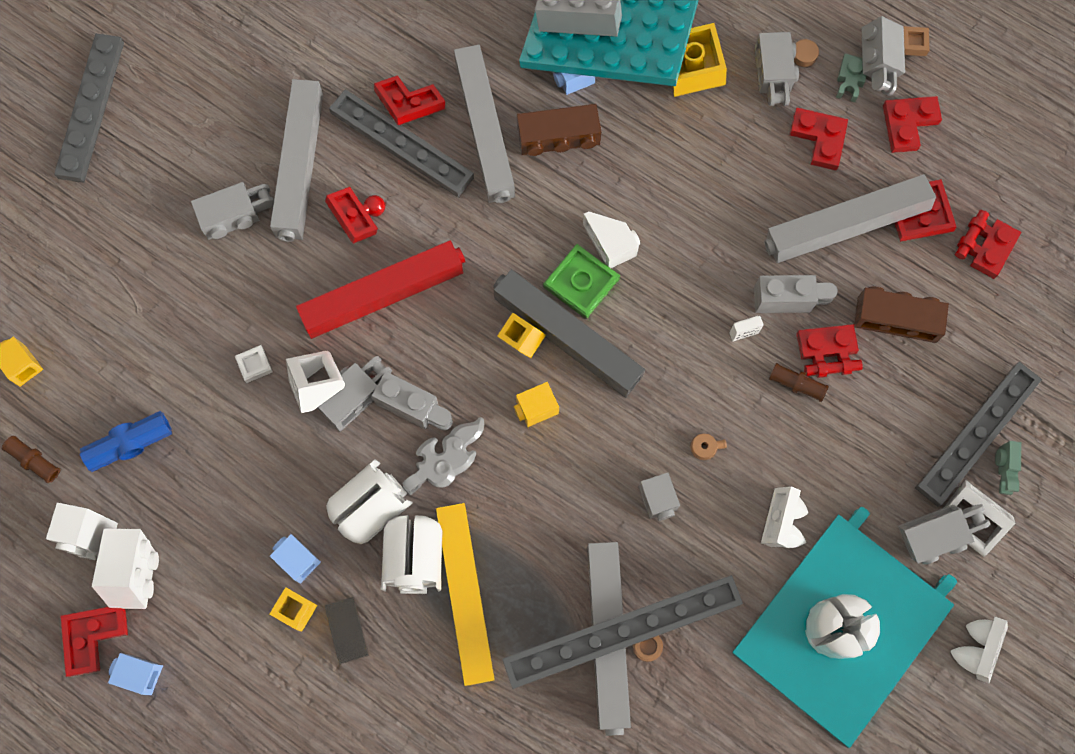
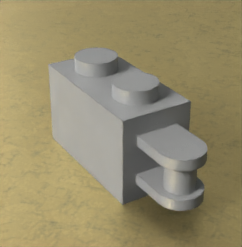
M881 16L862 27L863 74L872 78V88L876 91L882 90L883 94L887 96L892 95L896 91L897 77L905 73L904 27Z
M791 32L759 33L754 47L759 93H767L769 106H774L775 103H783V106H788L790 101L789 92H791L794 82H797L799 78V68L794 66L796 44L791 40Z
M241 182L192 200L191 203L201 230L207 239L210 240L212 238H222L228 232L236 229L251 227L253 223L260 221L257 212L271 208L274 205V198L270 197V187L267 184H261L247 190L245 184ZM256 198H259V199H260V200H257V201H255V202H252L253 199H256Z
M816 275L759 276L754 286L755 313H810L815 305L830 304L837 295L838 289L833 283H816Z
M379 356L371 359L363 368H360L356 363L351 367L343 368L340 374L345 383L344 388L317 407L339 432L374 401L372 394L385 371L391 374L392 369L389 366L385 367L381 363L382 359ZM372 371L377 374L373 379L368 376Z
M386 371L372 394V398L377 406L423 429H426L428 424L440 430H448L452 426L451 413L439 406L436 396Z
M982 504L964 510L955 505H950L898 525V528L911 559L916 563L926 565L939 560V555L950 552V554H955L966 550L968 544L975 542L971 533L987 528L991 524L983 515L984 507ZM971 516L973 523L968 525L965 518Z

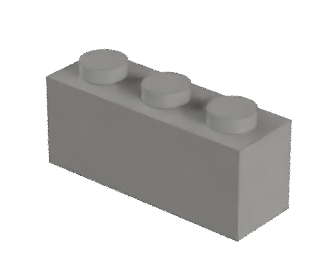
M537 0L535 7L539 31L618 37L622 19L620 0Z

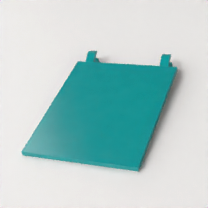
M864 507L856 509L848 521L839 514L836 516L732 652L847 748L852 746L954 607V604L945 596L957 584L956 578L948 574L939 579L935 588L931 587L859 531L858 528L870 515V512ZM842 594L856 595L866 600L872 608L864 612L863 616L877 614L880 621V635L875 646L870 651H862L863 655L855 658L838 659L819 654L810 645L805 633L809 611L818 602ZM843 624L842 627L831 632L830 634L832 635L834 633L840 632L843 633V630H841L844 629Z

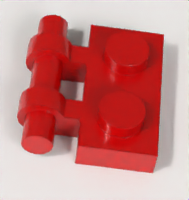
M979 210L976 217L970 220L968 224L969 230L966 235L960 238L955 256L959 259H965L967 254L973 256L974 259L970 266L995 279L1022 232L998 219L992 226L987 225L986 220L989 217V213L985 210ZM978 235L985 238L981 246L976 244L975 241Z
M854 324L805 329L797 332L801 360H813L812 365L804 366L805 376L816 375L817 378L827 377V374L833 373L849 375L852 374V371L863 369L861 359L851 360L849 358V355L856 354L859 351ZM837 356L838 362L826 363L824 361V357Z

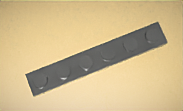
M95 33L54 175L58 179L85 182L124 45L121 37Z
M346 89L329 108L332 115L458 198L474 179L473 172L403 126L397 125L395 121Z
M1020 361L1016 363L917 484L915 489L937 507L941 506L1042 379Z

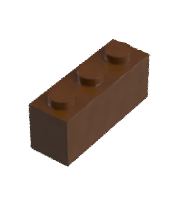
M597 104L517 114V129L522 155L537 156L543 152L550 151L561 153L573 148L590 149L600 145L602 132Z
M877 286L865 287L857 299L854 328L937 343L946 333L949 303L940 302L939 299L934 297H913L908 292H887Z

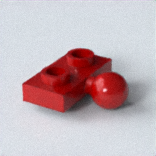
M351 187L326 195V204L353 244L376 235L378 228L370 216L377 217L384 212L385 202L380 196L371 195L366 198L362 205Z

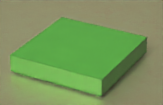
M576 244L543 283V288L587 319L618 282L620 275Z

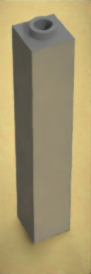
M480 44L454 49L455 64L488 202H507L511 198H515V185Z
M292 79L270 225L275 237L285 242H292L294 239L303 240L323 100V92L319 81Z
M925 174L768 228L767 239L764 240L765 248L768 255H773L776 263H780L930 211L936 195Z
M618 542L588 543L587 546L592 626L623 615ZM625 648L594 659L598 729L605 730L606 736L624 735V728H631Z

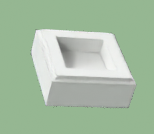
M755 316L734 323L729 332L732 342L759 334L764 325L761 317Z
M261 345L235 355L246 383L273 372Z

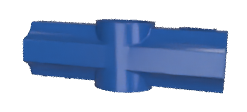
M159 411L135 423H123L112 428L108 432V436L80 448V456L87 469L94 472L117 460H128L140 455L144 451V447L172 435V428L164 413Z

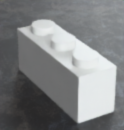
M57 503L46 539L57 543L55 549L96 561L103 530L117 529L118 523L87 508Z

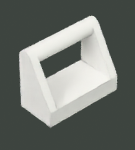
M329 351L286 359L289 383L301 413L313 411L345 386L343 378ZM325 367L330 379L308 383L307 379Z
M965 480L944 508L950 505L957 506L962 499H965L973 506L983 505V514L998 526L985 543L972 534L975 542L968 545L985 557L1015 525L1014 516Z

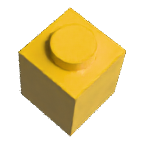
M514 313L511 314L497 337L530 358L546 336V334Z
M14 336L0 343V369L10 381L21 387L44 370L28 348Z
M548 382L516 395L517 404L513 406L518 420H524L527 427L559 414V405Z
M285 587L270 615L302 632L318 605Z

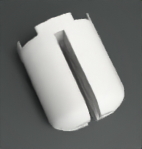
M376 459L330 497L326 505L329 519L333 524L338 523L340 533L354 543H367L385 527L388 521L396 518L413 503L409 500H404L403 497L407 492L392 474H383L377 468L381 463Z
M404 515L387 522L383 536L381 590L386 591V586L399 587L402 594H427L428 587H436L438 592L441 591L442 528L437 521L426 516H415L412 575V521L409 520L408 515Z
M842 594L820 601L810 609L805 633L810 645L819 654L829 658H855L863 655L862 651H870L875 646L880 635L879 618L877 614L863 616L864 612L872 608L866 600L856 595ZM843 624L844 629H841L843 630V633L840 632L834 633L832 635L830 634L831 632L842 627Z

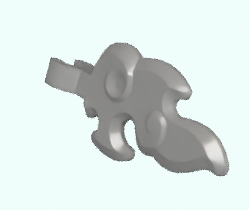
M480 417L474 422L456 426L449 435L443 438V452L440 454L436 453L434 449L438 442L437 438H430L421 444L416 451V455L422 456L424 460L416 463L419 471L402 483L406 492L411 496L425 481L439 488L449 486L454 481L455 476L466 471L476 457V451L468 452L466 447L481 436L484 429V419Z

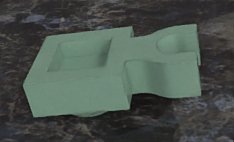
M844 54L837 81L842 82L838 89L836 98L841 99L844 91H849L852 94L850 101L856 102L859 95V87L862 88L866 80V75L863 74L862 58Z
M1009 441L1000 446L996 451L995 464L998 466V475H1001L999 494L1012 495L1013 492H1019L1018 472L1021 471L1022 442Z

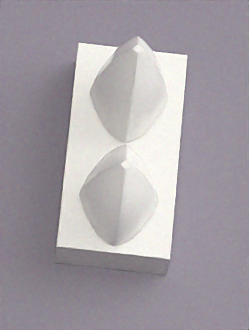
M794 487L774 489L761 540L762 544L769 547L796 548L806 543L802 533L793 525L794 519L802 518L808 514L805 503L799 497L801 490Z
M995 617L994 621L986 619L976 620L966 625L969 634L978 643L985 646L984 649L964 646L951 650V654L958 664L971 673L976 674L978 680L990 683L1008 629L1007 621Z

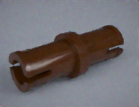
M778 363L775 364L769 380L792 388L791 392L796 394L801 392L819 400V402L823 401L829 388L828 385L806 377V373L802 371L799 374Z
M10 436L2 445V450L19 461L20 467L26 471L31 470L47 484L53 482L58 477L61 471L60 468L42 457L41 451L36 448L31 449L19 440L17 436Z

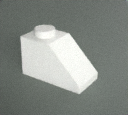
M592 212L584 213L583 226L604 264L613 268L637 256L640 245L639 237L634 230L630 231L625 222Z

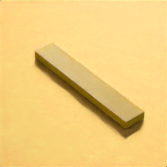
M465 503L436 508L438 523L442 528V549L464 685L469 686L495 681Z

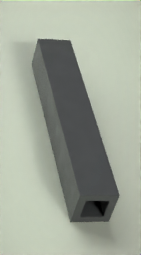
M511 269L506 276L502 274L493 286L495 288L494 298L496 301L546 334L545 338L626 398L642 379L645 368Z

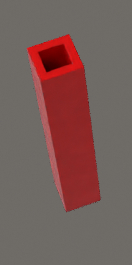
M451 240L299 304L296 308L307 333L313 339L463 274L462 264L466 261L459 247L454 248Z

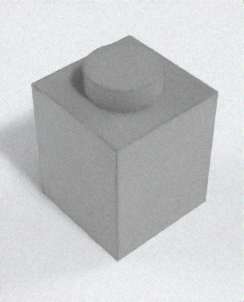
M669 473L641 481L638 488L649 519L657 517L658 521H662L675 516L674 511H677L680 503Z

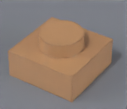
M903 26L905 55L927 56L930 51L929 28Z

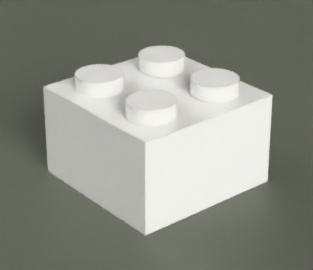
M141 529L103 530L92 588L109 608L146 609L148 598H151L153 595L152 575L153 570L158 568L159 556Z

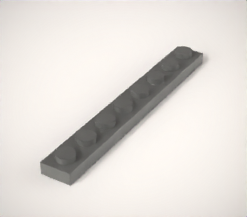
M730 575L508 656L502 660L511 687L515 689L740 606L743 602L733 576Z

